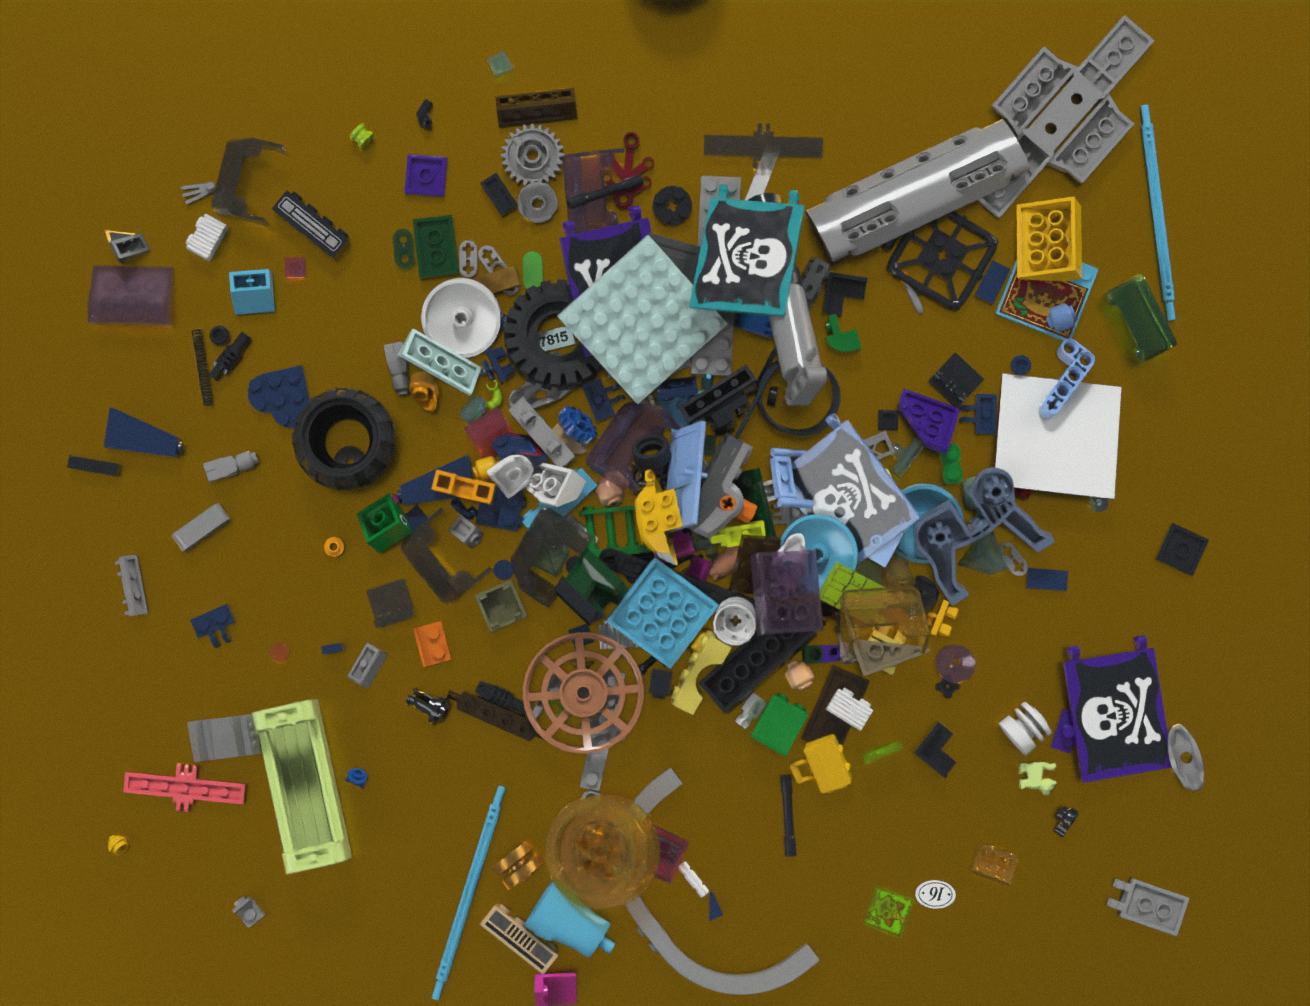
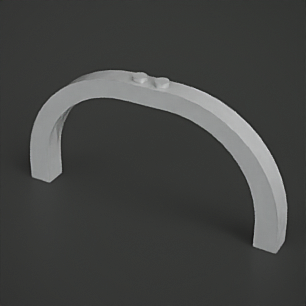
M669 767L636 797L622 822L618 834L615 855L616 876L623 901L639 925L636 929L642 937L647 936L649 938L651 949L655 953L659 951L676 971L690 981L713 991L740 995L756 994L776 989L793 981L820 961L807 943L780 963L763 971L740 975L720 973L707 969L688 958L674 944L644 904L634 879L633 849L638 831L650 811L663 798L682 784L681 780Z

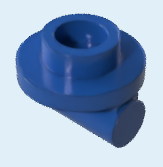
M353 768L348 771L345 781L364 789L367 782V774L362 769Z

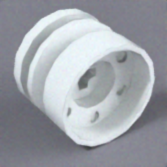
M731 597L722 601L718 606L713 622L714 632L725 644L733 646L742 645L753 636L757 615L752 603L744 598ZM734 615L738 616V622H734Z
M1023 702L1021 707L1025 712L1024 714L1016 708L1014 711L1018 717L1017 720L1008 715L998 725L1011 742L1027 756L1036 748L1032 740L1033 737L1043 742L1044 738L1040 731L1047 737L1052 732L1043 716L1028 703Z

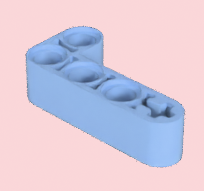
M1073 339L1064 340L1057 348V356L1068 365V368L1039 406V413L1044 418H1052L1062 408L1094 365V355ZM1064 346L1071 349V354L1064 350ZM1080 358L1087 361V366L1081 364ZM1069 373L1075 375L1076 381L1069 378ZM1057 389H1062L1065 392V396L1059 395ZM1052 401L1056 402V403L1052 406L1051 410H1049V409H1048L1049 404H1050Z

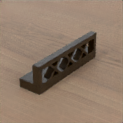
M574 88L496 96L499 126L577 118ZM571 95L570 98H561L562 96ZM510 102L507 105H500V103Z

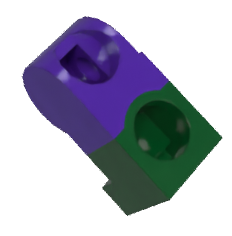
M840 645L805 646L802 649V662L805 661L806 664L840 661Z

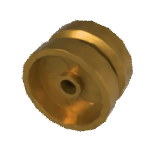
M527 841L523 842L492 867L497 876L503 875L508 870L511 872L502 882L508 890L518 883L521 884L543 864L538 855H533L527 861L524 859L532 851V847Z

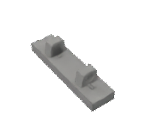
M524 397L508 409L556 466L564 468L576 458ZM535 418L527 425L529 419Z

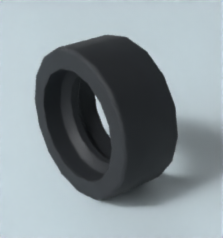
M649 434L637 439L631 449L636 466L644 470H655L663 467L670 461L672 455L668 440L659 434ZM660 449L655 454L643 455L648 450Z

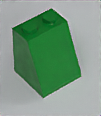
M778 693L777 696L772 695L749 736L786 757L809 714L805 713V707L798 703L795 706L788 703L789 698Z

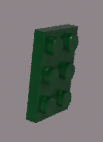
M445 215L412 219L419 278L427 279L459 275L453 216Z

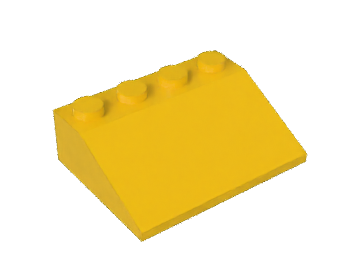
M1075 196L1017 205L1018 279L1061 282L1082 279L1081 205Z

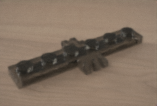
M758 123V131H754V136L704 135V156L753 157V170H757V163H761V170L765 171V163H769L768 170L773 171V158L822 159L823 138L774 137V131H770V124L766 123V131H762V123Z

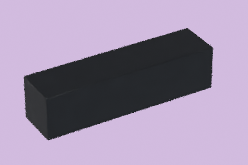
M69 455L67 468L119 477L121 465Z

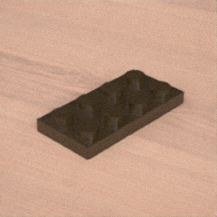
M832 665L801 739L811 742L834 734L839 745L843 746L851 725L827 711L826 707L837 689H848L854 693L853 698L860 701L861 698L863 699L870 681Z

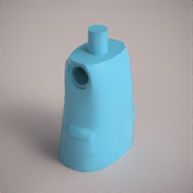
M556 878L548 885L524 925L525 928L533 931L535 935L543 938L545 941L553 940L567 945L588 958L591 957L597 947L609 954L615 945L614 942L604 936L611 923L595 914L579 898L576 891L567 884L564 885Z

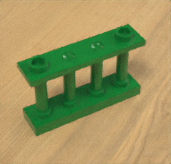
M635 505L595 510L594 506L582 507V511H578L579 516H585L588 540V547L586 548L591 550L598 558L603 550L598 549L595 539L593 515L605 514L608 539L606 548H614L631 555L653 553L646 545H638V542H636L633 518ZM625 512L628 537L626 547H618V544H616L613 513ZM608 552L603 558L614 557V555Z

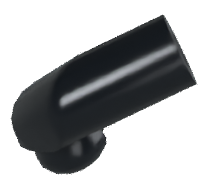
M424 99L416 113L418 123L424 129L432 126V120L428 112L433 103L427 99Z

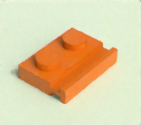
M442 621L413 628L423 667L452 660Z

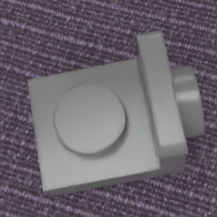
M461 514L448 529L471 549L481 541V537L484 535L480 529Z
M244 896L234 903L236 907L232 909L248 928L265 916L251 896L246 899Z

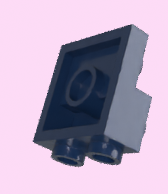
M496 487L492 505L479 502L475 524L515 532L522 524V516H519L520 509H524L526 504V497H523L524 492L519 491L508 499L500 488Z

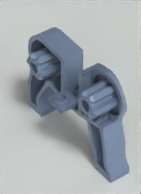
M994 467L984 469L967 487L970 496L983 516L980 517L978 515L969 521L970 524L966 525L949 499L920 515L921 518L914 524L913 535L916 546L931 563L935 581L952 606L969 596L966 587L956 580L955 549L981 539L1002 522L1037 552L1055 542L1050 532L1038 527L1032 517L1015 503L1014 482L1009 473L1003 469Z

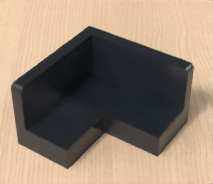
M830 272L826 279L821 314H836L837 317H841L844 298L864 301L868 278Z
M937 721L912 753L943 778H946L948 772L956 764V761L941 749L953 733Z

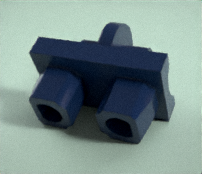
M503 347L485 350L491 366H489L487 360L481 362L484 369L479 372L480 375L484 376L487 374L489 380L495 378L492 371H495L501 385L506 383L507 379L515 374L511 363L502 368L500 367L498 361L507 357Z

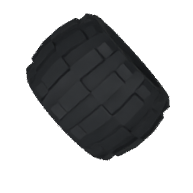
M333 388L326 390V392L318 396L315 395L307 402L308 404L299 412L295 420L296 424L292 433L294 456L307 476L327 488L343 491L365 487L384 473L394 455L396 433L387 410L378 400L358 389ZM342 419H353L360 422L366 428L370 438L366 454L359 461L351 464H342L334 461L328 455L324 445V438L328 428L336 421Z

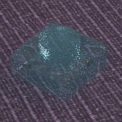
M504 50L487 58L495 78L513 70Z

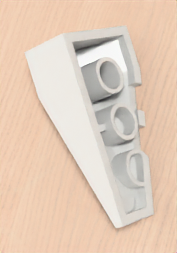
M542 463L534 468L531 482L525 488L543 504L559 507L578 499L586 480L574 470Z

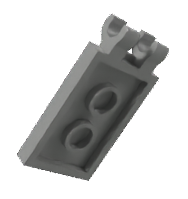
M1131 878L1130 883L1118 879L1114 880L1113 886L1124 891L1120 901L1108 898L1106 905L1120 910L1119 917L1174 936L1178 935L1189 897Z

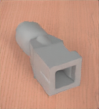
M402 341L384 345L389 373L393 375V388L398 393V396L410 394V377L406 374L409 370L408 362L397 355L404 344Z
M247 451L236 455V458L228 456L203 463L208 481L214 483L236 475L239 470L246 471L252 469L259 461L255 452Z

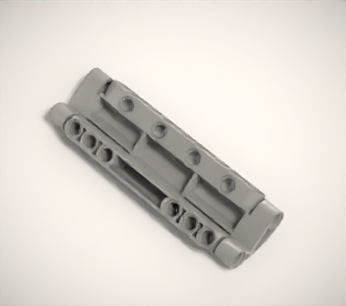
M1002 119L983 129L977 127L970 129L829 195L824 203L805 211L809 223L823 241L830 261L834 262L849 255L848 251L852 255L862 254L1006 187L1012 177L1014 178L1029 171L1030 165L1013 132ZM997 159H1000V160H998V161H996V162H994V163H991V164H989V165H987V166H985V167H983V168H981V169H979V170H976V171H974V172H972V173H970V174H968V175H966V176H964V177H961V178H959V179H957V180H955V181L952 182V180H954V179H956V178H958V177H960V176H962V175H965V174H967V173H969V172H971V171H973V170H975V169H977V168H980V167H982V166H984V165H986V164H988V163H990V162H992V161H995V160H997ZM889 209H892V210L889 211V212H886V213H884V214H882V215H880V216H878V217H876V218H873V219H871V220H869V221H867V222H865V223H863V224H861V225H858V226H856V227H854V228H852V229H850V230H848V231H846V232H843L844 230H847V229H849V228H851V227H853V226H855V225H857V224H859V223H862V222H864V221H866V220H868V219H870V218H872V217H874V216H877V215H879V214H881V213H883V212H885V211H887V210H889Z

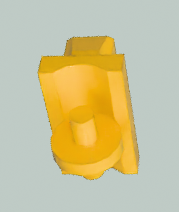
M943 600L938 615L936 614L938 606H935L927 614L929 617L926 624L932 626L934 619H936L931 634L936 637L939 635L950 637L953 627L944 624L945 618L949 617L956 620L960 612L949 601Z

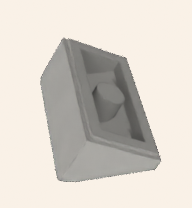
M367 642L347 677L368 689L388 654Z

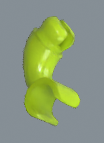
M493 379L496 383L494 388H489L486 383L487 389L494 393L492 400L487 403L491 411L499 408L503 401L502 392L495 379Z

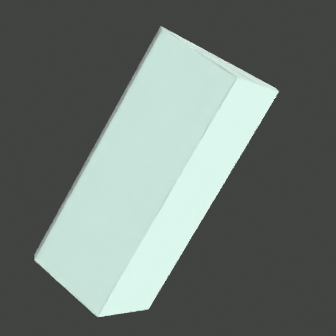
M415 329L410 331L397 354L469 396L473 392L482 368Z

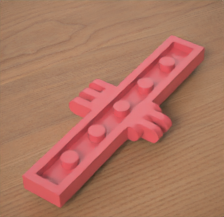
M177 763L175 777L125 772L123 792L173 797V803H176V812H181L182 804H184V812L188 813L190 805H194V800L244 804L246 784L197 779L198 765H193L191 773L189 772L190 764H185L184 772H181L182 763Z

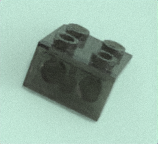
M405 579L366 591L375 618L373 621L376 628L379 629L416 617Z

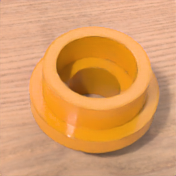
M331 537L326 540L324 550L331 557L340 556L344 551V543L338 537ZM333 543H336L338 546L335 551H332L330 548Z

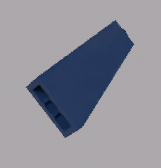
M109 408L104 441L105 448L178 458L179 454H182L183 442H181L180 438L117 409Z
M463 456L400 485L401 490L398 491L399 502H403V506H412L453 500L454 498L460 499V497L433 491L431 488L436 470L473 479L470 456Z

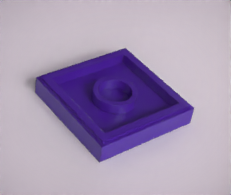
M408 154L404 194L444 197L448 158Z

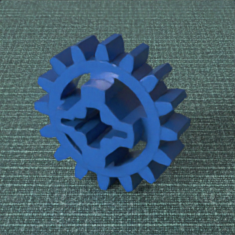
M569 405L561 410L558 416L561 420L559 423L564 426L563 430L567 435L574 437L575 441L579 440L581 444L584 442L589 444L597 437L596 426L591 424L592 420L587 414H583L580 409L576 410L574 406L570 407Z

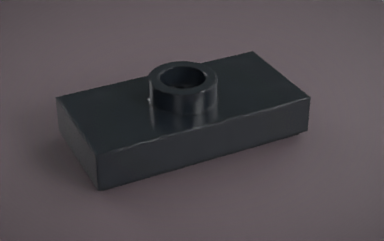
M497 172L480 183L502 217L518 207L517 202Z

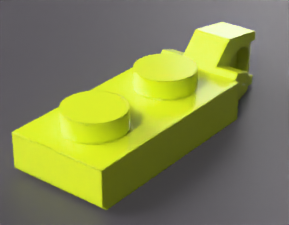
M760 520L749 522V524L742 523L725 526L711 536L709 541L711 544L721 543V546H726L727 548L739 546L742 534L766 536L764 521Z

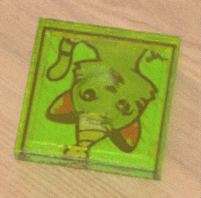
M895 741L865 753L860 758L862 763L867 764L900 751L903 748L900 742Z
M876 886L863 924L901 938L915 900Z

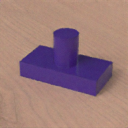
M1062 709L1050 747L1071 753L1075 740L1071 711Z

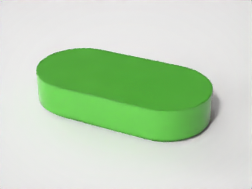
M531 251L526 253L522 260L523 284L526 289L533 285L539 287L541 282H543L542 257L539 253Z

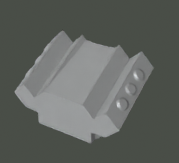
M252 714L187 722L194 762L261 754L259 737L255 731Z

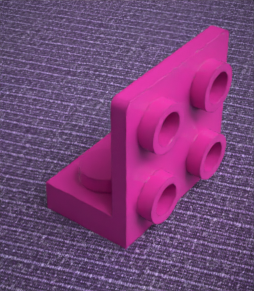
M535 974L536 1006L577 1004L576 974Z

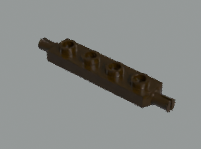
M449 690L447 697L457 702V710L529 742L534 736L544 740L536 732L528 717L510 709H504L467 690L461 695Z

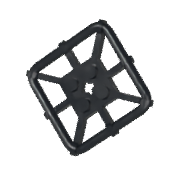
M952 211L945 215L958 223L951 236L939 230L936 219L931 221L933 233L927 242L914 235L916 229L903 234L902 239L889 259L887 270L896 278L918 290L919 294H925L955 311L959 310L966 302L978 280L982 279V273L996 252L999 242L998 238H995L990 232L969 221L965 215L961 216ZM964 226L987 241L966 246L955 238ZM910 240L923 247L918 258L897 263ZM989 247L976 270L961 263L967 252ZM946 251L948 258L940 260L937 252ZM918 264L930 272L922 284L898 269ZM959 268L969 274L971 278L957 299L952 277ZM934 274L946 281L951 300L927 287Z

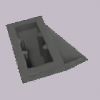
M105 230L109 245L117 260L123 265L150 251L142 233L132 234Z

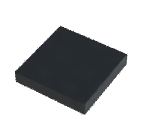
M1171 523L1155 560L1193 576L1209 539Z

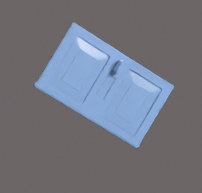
M699 421L673 431L671 434L670 450L672 455L668 467L667 490H675L683 526L664 531L665 535L697 524L701 480L707 478V474L702 473L705 421Z

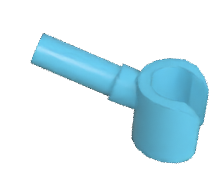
M707 374L706 377L702 376L701 387H711L714 377H711L710 374Z

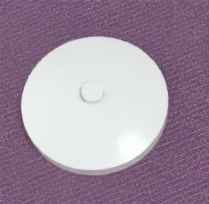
M454 278L442 282L430 292L423 304L421 322L427 337L467 358L484 352L494 342L501 327V310L493 293L483 284L467 278Z

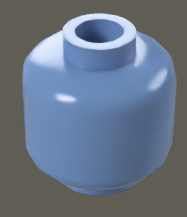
M1066 303L1049 309V317H1046L1050 329L1054 328L1057 332L1074 327L1077 320L1072 305L1068 306Z

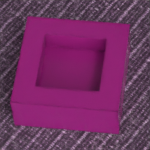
M694 555L687 574L706 581L713 563Z

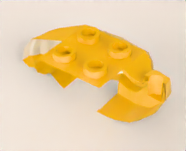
M649 469L645 471L646 487L635 500L639 534L642 542L645 543L649 550L656 553L658 557L666 562L677 565L673 538L666 540L664 531L683 526L675 490L671 489L663 492L654 472Z

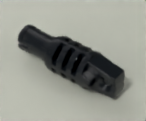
M241 332L233 344L227 345L213 363L214 368L209 376L216 381H219L224 374L227 376L241 358L242 350L252 338Z
M483 681L479 682L475 690L477 694L504 709L510 708L525 716L524 702L515 698L512 692L497 685Z

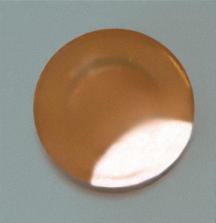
M276 642L269 649L270 658L276 662L285 661L290 654L289 647L283 642Z

